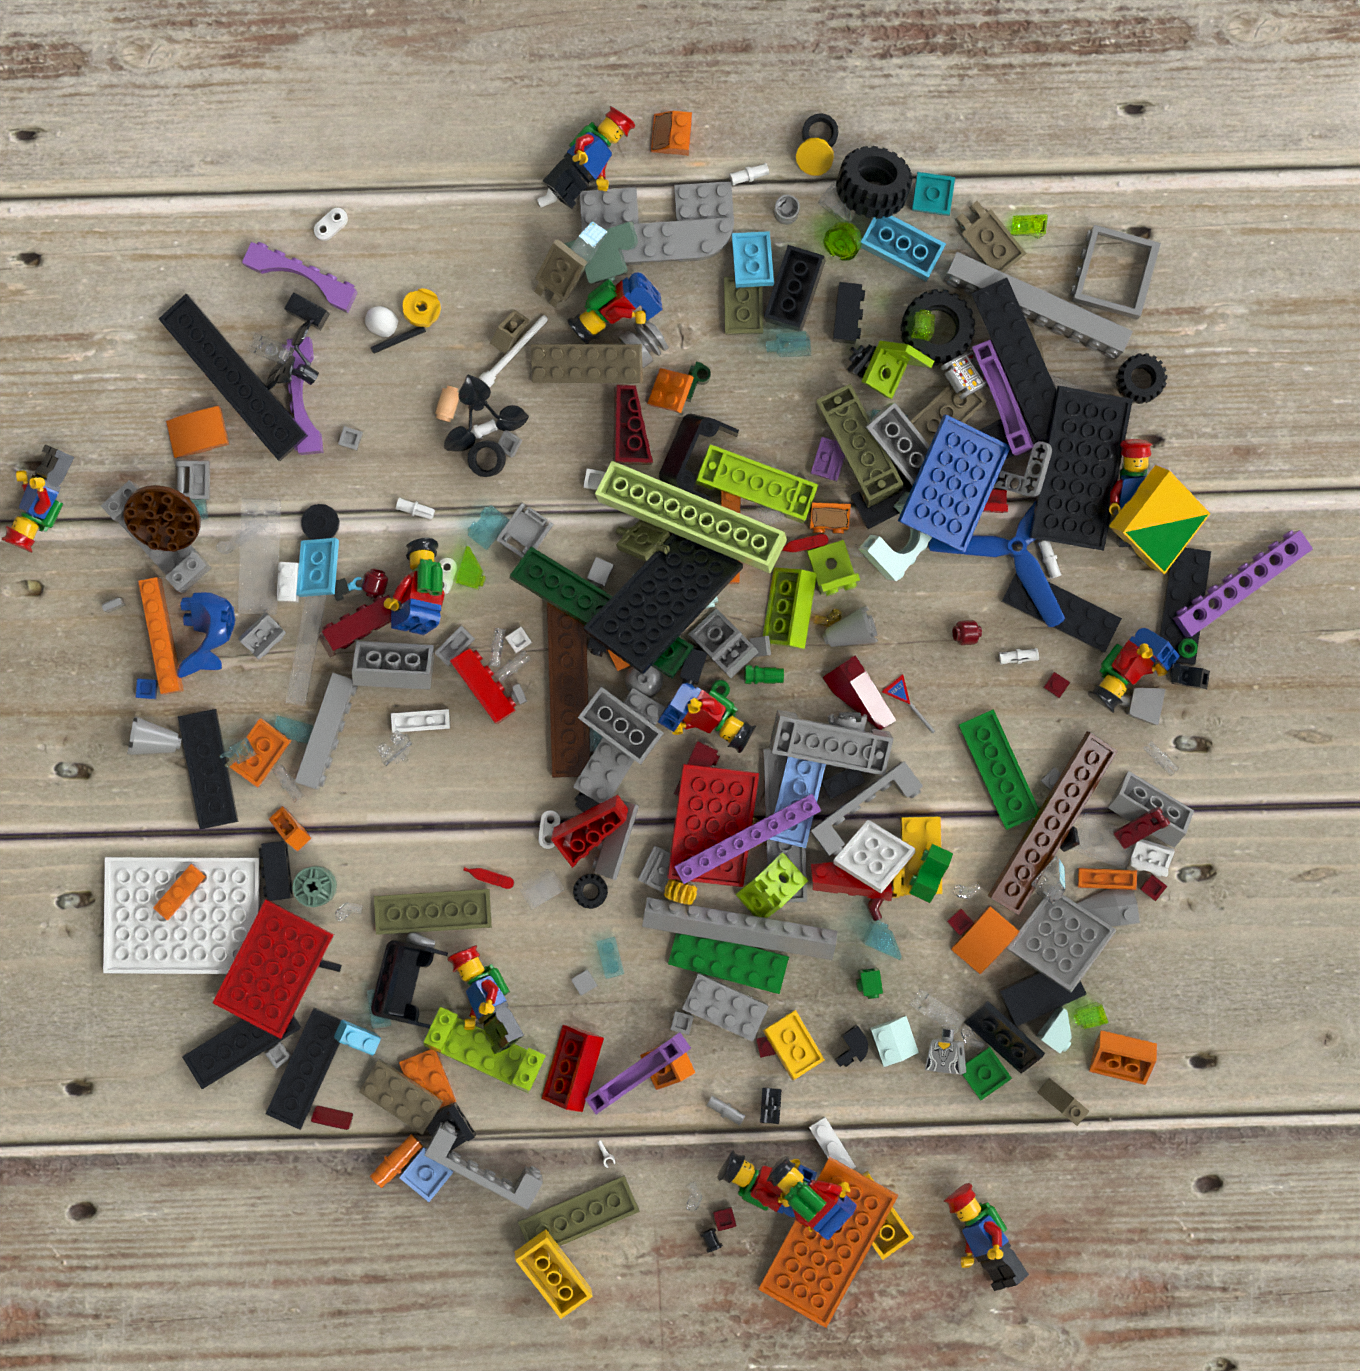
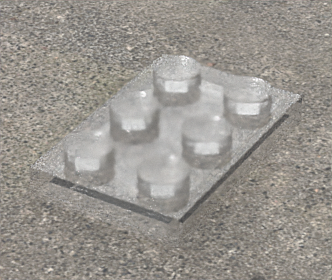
M1083 814L1077 829L1080 844L1070 850L1125 870L1135 844L1124 849L1114 836V831L1121 827Z

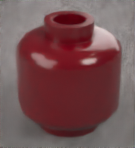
M371 569L365 572L361 588L366 592V596L371 598L384 595L388 584V577L382 570Z
M974 620L958 621L952 629V636L959 645H974L979 641V637L982 636V628Z

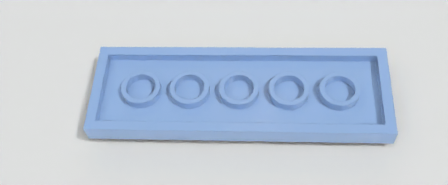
M787 757L774 813L809 794H813L817 802L826 764ZM813 816L773 836L770 840L806 848Z

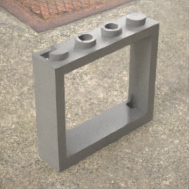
M1094 225L1091 230L1088 229L1085 241H1088L1087 247L1083 248L1080 259H1083L1082 265L1078 266L1075 277L1078 278L1076 285L1073 284L1071 288L1072 302L1138 320L1142 314L1161 243ZM1097 235L1149 249L1133 308L1081 294Z

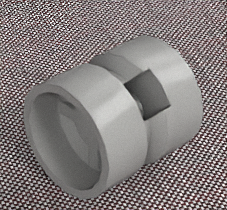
M789 194L779 197L774 210L776 220L784 225L795 222L800 210L799 201Z

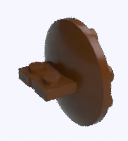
M151 485L139 488L129 496L124 506L123 516L128 531L152 550L175 552L184 549L195 541L201 528L200 514L194 503L190 500V497L170 487Z

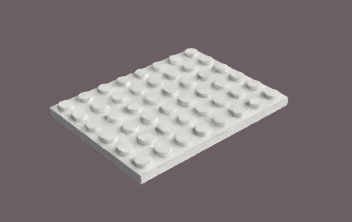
M105 857L103 973L227 974L260 911V858ZM190 864H193L207 877L170 920L167 921L153 907Z

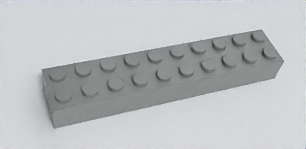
M956 253L944 278L948 286L952 288L960 287L964 289L966 294L972 296L971 293L1007 277L1025 319L1033 320V323L1039 327L1044 328L1046 326L1051 328V332L1057 335L1064 334L1072 342H1082L1090 350L1104 352L1103 355L1108 358H1118L1124 352L1133 332L1132 330L961 253Z

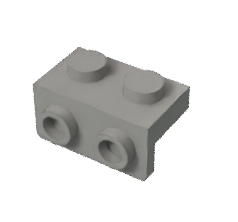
M265 612L238 640L259 660L267 655L276 643L282 640L286 632Z

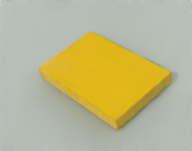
M796 1010L763 1030L791 1080L797 1079L825 1061Z

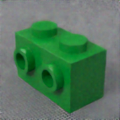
M878 968L858 970L859 979H856L857 990L863 996L868 997V999L879 998V994H883L880 970Z

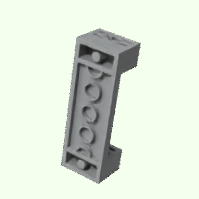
M129 480L105 501L101 507L127 531L164 572L165 578L178 592L184 594L212 567L192 545L175 552L152 550L128 531L123 516L124 506L129 496L139 489L136 483Z
M777 709L769 748L772 754L885 776L893 737L889 731L871 728L870 732L800 719L796 713Z
M905 761L897 764L885 773V776H881L810 829V832L827 855L830 856L832 854L836 856L843 851L842 846L845 845L831 825H839L845 820L844 816L847 813L853 814L861 808L859 804L863 801L868 803L876 797L875 793L878 790L884 791L892 785L890 781L894 783L904 798L910 797L911 799L921 793L920 788L923 785Z
M440 1121L425 1149L424 1156L528 1210L543 1183L541 1171L533 1166L530 1168L525 1166L515 1186H512L513 1183L506 1178L501 1180L495 1177L496 1174L489 1169L484 1171L478 1168L479 1165L472 1160L467 1162L461 1159V1155L457 1152H449L457 1137L456 1126L447 1121L445 1123Z

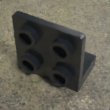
M456 1102L437 1113L427 1128L432 1137L440 1121L443 1123L447 1121L456 1126L457 1137L449 1152L476 1136L474 1129Z

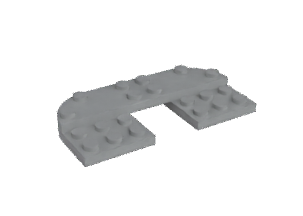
M731 181L674 185L677 221L639 224L636 188L582 191L580 193L582 232L591 222H594L604 230L626 222H633L638 244L633 250H622L626 265L709 259L717 255L728 244L732 236L734 215Z

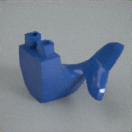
M193 593L192 597L182 598L180 603L181 610L191 611V613H185L183 616L184 626H193L194 631L203 632L206 636L199 648L181 662L177 676L182 678L199 670L222 669L221 660L211 650L229 641L236 621L234 607L226 598L213 593Z

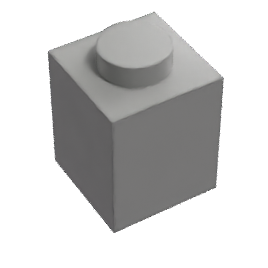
M596 557L587 580L598 588L601 586L605 587L614 565Z

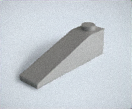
M1106 889L1076 903L1110 926L1140 923L1138 905L1133 890Z

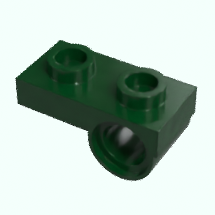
M697 361L695 366L691 365L688 375L694 377L686 398L688 402H691L697 384L705 385L711 377L710 369ZM703 370L708 376L705 379H699L697 373Z

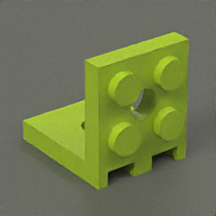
M880 340L861 382L884 397L892 399L907 365L932 368L934 361L909 344ZM884 369H886L887 373L886 376L883 378L882 372Z
M844 540L807 551L813 572L817 573L816 582L821 595L826 594L828 597L837 594L838 590L843 588L845 591L856 588L860 577L858 573H854ZM834 559L837 563L836 568L828 569L826 561Z
M782 852L756 878L740 889L735 895L754 916L768 918L786 904L808 882V879ZM779 875L785 877L786 883H782L779 880Z

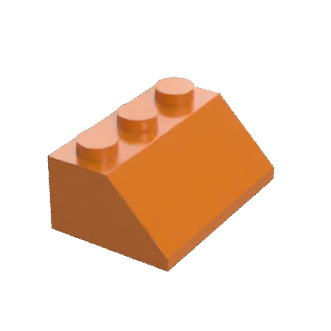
M1100 1030L1095 1042L1089 1072L1146 1085L1157 1060V1043Z

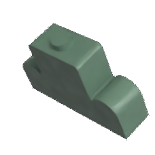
M626 222L606 229L607 232L595 246H592L582 238L564 243L588 262L585 272L589 283L596 284L602 281L605 282L608 279L613 282L615 277L628 272L622 250H633L638 244L633 222Z

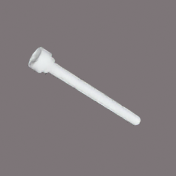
M541 316L490 371L483 372L479 379L490 388L495 383V376L547 322V316Z

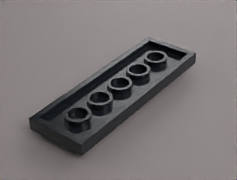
M1185 547L1169 568L1159 636L1167 640L1178 654V645L1182 640L1192 639L1196 642L1197 646L1199 643L1200 631L1192 637H1185L1173 618L1177 616L1176 612L1184 606L1187 608L1191 606L1193 599L1200 595L1202 597L1205 596L1211 551ZM1197 610L1193 612V617L1196 620L1199 619V612ZM1185 645V651L1189 652L1191 650L1190 646ZM1197 653L1191 658H1185L1179 654L1180 657L1176 660L1177 663L1195 665Z
M1015 573L1001 602L1045 623L1017 573ZM1048 582L1065 617L1063 622L1053 628L1105 653L1122 618Z
M217 709L178 716L199 829L239 822Z
M315 1007L313 1008L266 1111V1115L299 1130L302 1129L340 1045L337 1039L334 1038L341 1019Z
M293 1015L283 1037L280 1039L242 1019L185 1054L182 1058L200 1088L204 1089L302 1027Z

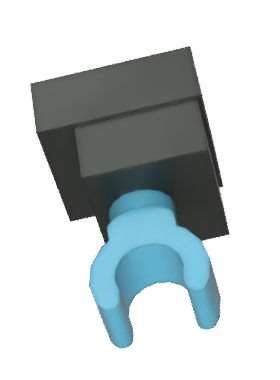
M356 577L353 582L348 584L346 578L336 580L334 594L336 601L344 600L343 595L349 594L351 590L362 591L361 587L356 586V582L362 580V578Z

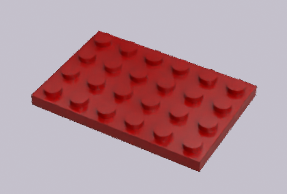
M682 764L667 873L668 879L681 880L675 869L676 865L752 825L759 779L758 772ZM749 850L691 881L743 887Z
M265 899L212 1003L281 1039L335 934Z

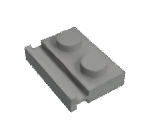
M654 846L638 881L663 892L669 880L667 873L670 853Z

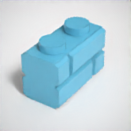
M341 1020L334 1035V1038L339 1043L372 1056L375 1054L381 1041V1037L377 1033L345 1020Z

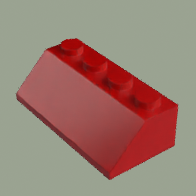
M469 648L451 659L450 662L495 724H499L516 712L514 708L516 703L510 696L508 698L503 693L505 688L500 681L495 682L491 677L494 673L489 666H483L481 663L483 658L479 652Z
M562 1025L541 1099L566 1110L583 1112L586 1102L585 1098L588 1096L604 1037L571 1026Z

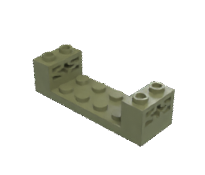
M851 383L816 400V410L824 425L828 424L860 485L859 492L867 508L901 492L903 482L891 459L865 428L870 419Z

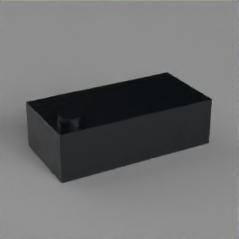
M791 245L787 246L764 315L766 322L802 333L826 262L824 255Z
M1039 971L998 989L1009 1016L1016 1027L1087 995L1081 980L1070 993Z

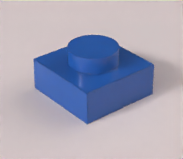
M137 679L135 698L156 699L158 680Z

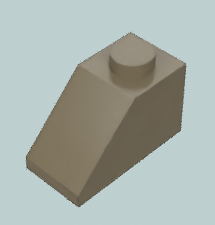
M513 310L497 327L490 344L506 354L514 346L530 320L516 310Z

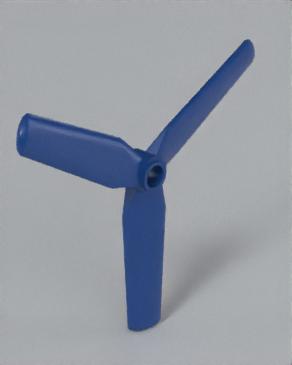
M1036 501L1019 522L1016 536L1011 540L998 536H972L965 552L959 551L934 538L928 542L929 550L933 552L986 557L1011 556L1014 558L1015 570L1047 626L1055 627L1064 621L1065 617L1038 560L1027 550V546L1036 540L1029 538ZM1018 544L1022 547V550L1014 551L1012 546Z

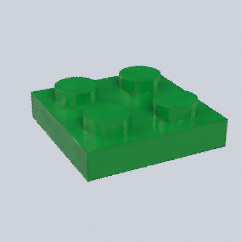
M990 1046L967 1061L966 1073L962 1074L980 1101L1012 1079Z

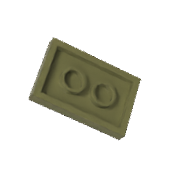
M735 276L724 277L725 335L763 334L762 286L736 288Z

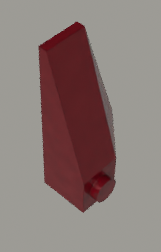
M856 655L822 677L835 696L856 712L861 713V716L866 714L867 721L877 729L882 730L896 721Z

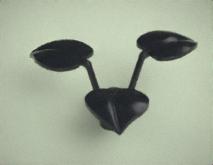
M314 318L298 328L291 342V345L294 346L295 351L305 364L301 363L296 369L293 368L294 356H290L285 362L276 364L267 379L266 386L269 390L276 383L281 384L292 381L291 375L302 379L309 385L316 381L319 372L310 367L311 363L299 350V345L305 339L312 322L315 321Z
M467 375L464 384L459 390L458 397L461 403L469 405L468 429L463 426L452 429L444 441V449L460 452L468 450L474 445L476 437L474 433L470 432L472 430L473 410L480 411L486 406L491 414L498 419L496 427L501 431H514L522 427L527 422L529 415L524 409L516 405H509L500 411V415L496 414L486 401L491 395L489 386L479 378Z

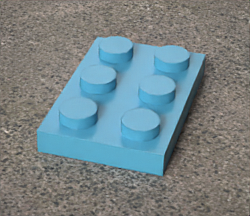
M770 231L732 233L735 287L774 286Z
M337 538L301 541L297 596L308 597L335 594L339 540Z

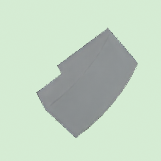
M717 608L689 633V636L730 678L759 653Z

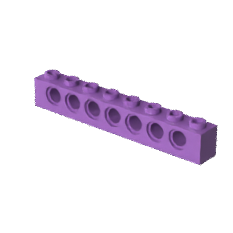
M1301 530L1288 531L1283 535V540L1270 544L1268 546L1269 550L1265 553L1259 552L1252 557L1253 561L1248 564L1246 562L1237 568V573L1234 575L1231 573L1222 579L1223 583L1219 586L1217 584L1213 585L1207 590L1208 593L1202 597L1200 595L1191 601L1193 603L1188 608L1184 606L1176 612L1177 616L1173 620L1184 636L1192 637L1313 550ZM1286 545L1290 547L1289 554H1287L1284 550ZM1270 556L1275 558L1274 565L1269 561ZM1256 566L1260 569L1259 576L1254 573ZM1241 577L1245 581V585L1243 587H1241L1239 584V579ZM1225 588H1227L1230 592L1228 598L1224 596ZM1210 599H1212L1215 603L1213 609H1211L1208 605ZM1195 610L1199 612L1198 620L1193 617Z
M809 794L675 866V869L683 884L819 813L821 809L813 794Z

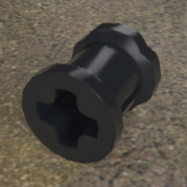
M715 1228L700 1233L701 1238L704 1239L707 1253L723 1246L722 1243H719Z

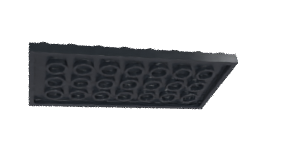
M1057 386L1047 443L1052 448V454L1041 492L1036 498L1029 538L1104 551L1111 517L1109 512L1110 491L1118 480L1122 460V447L1120 443L1126 439L1133 399Z
M673 533L664 543V545L670 547L669 552L665 554L659 550L656 551L583 627V630L641 674H644L743 569V564L740 561Z

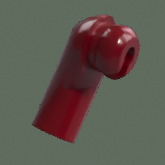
M870 898L868 908L873 921L882 918L879 907L885 899Z

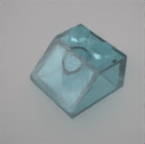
M879 920L876 923L871 921L862 943L901 960V953L893 932L888 929L889 925Z

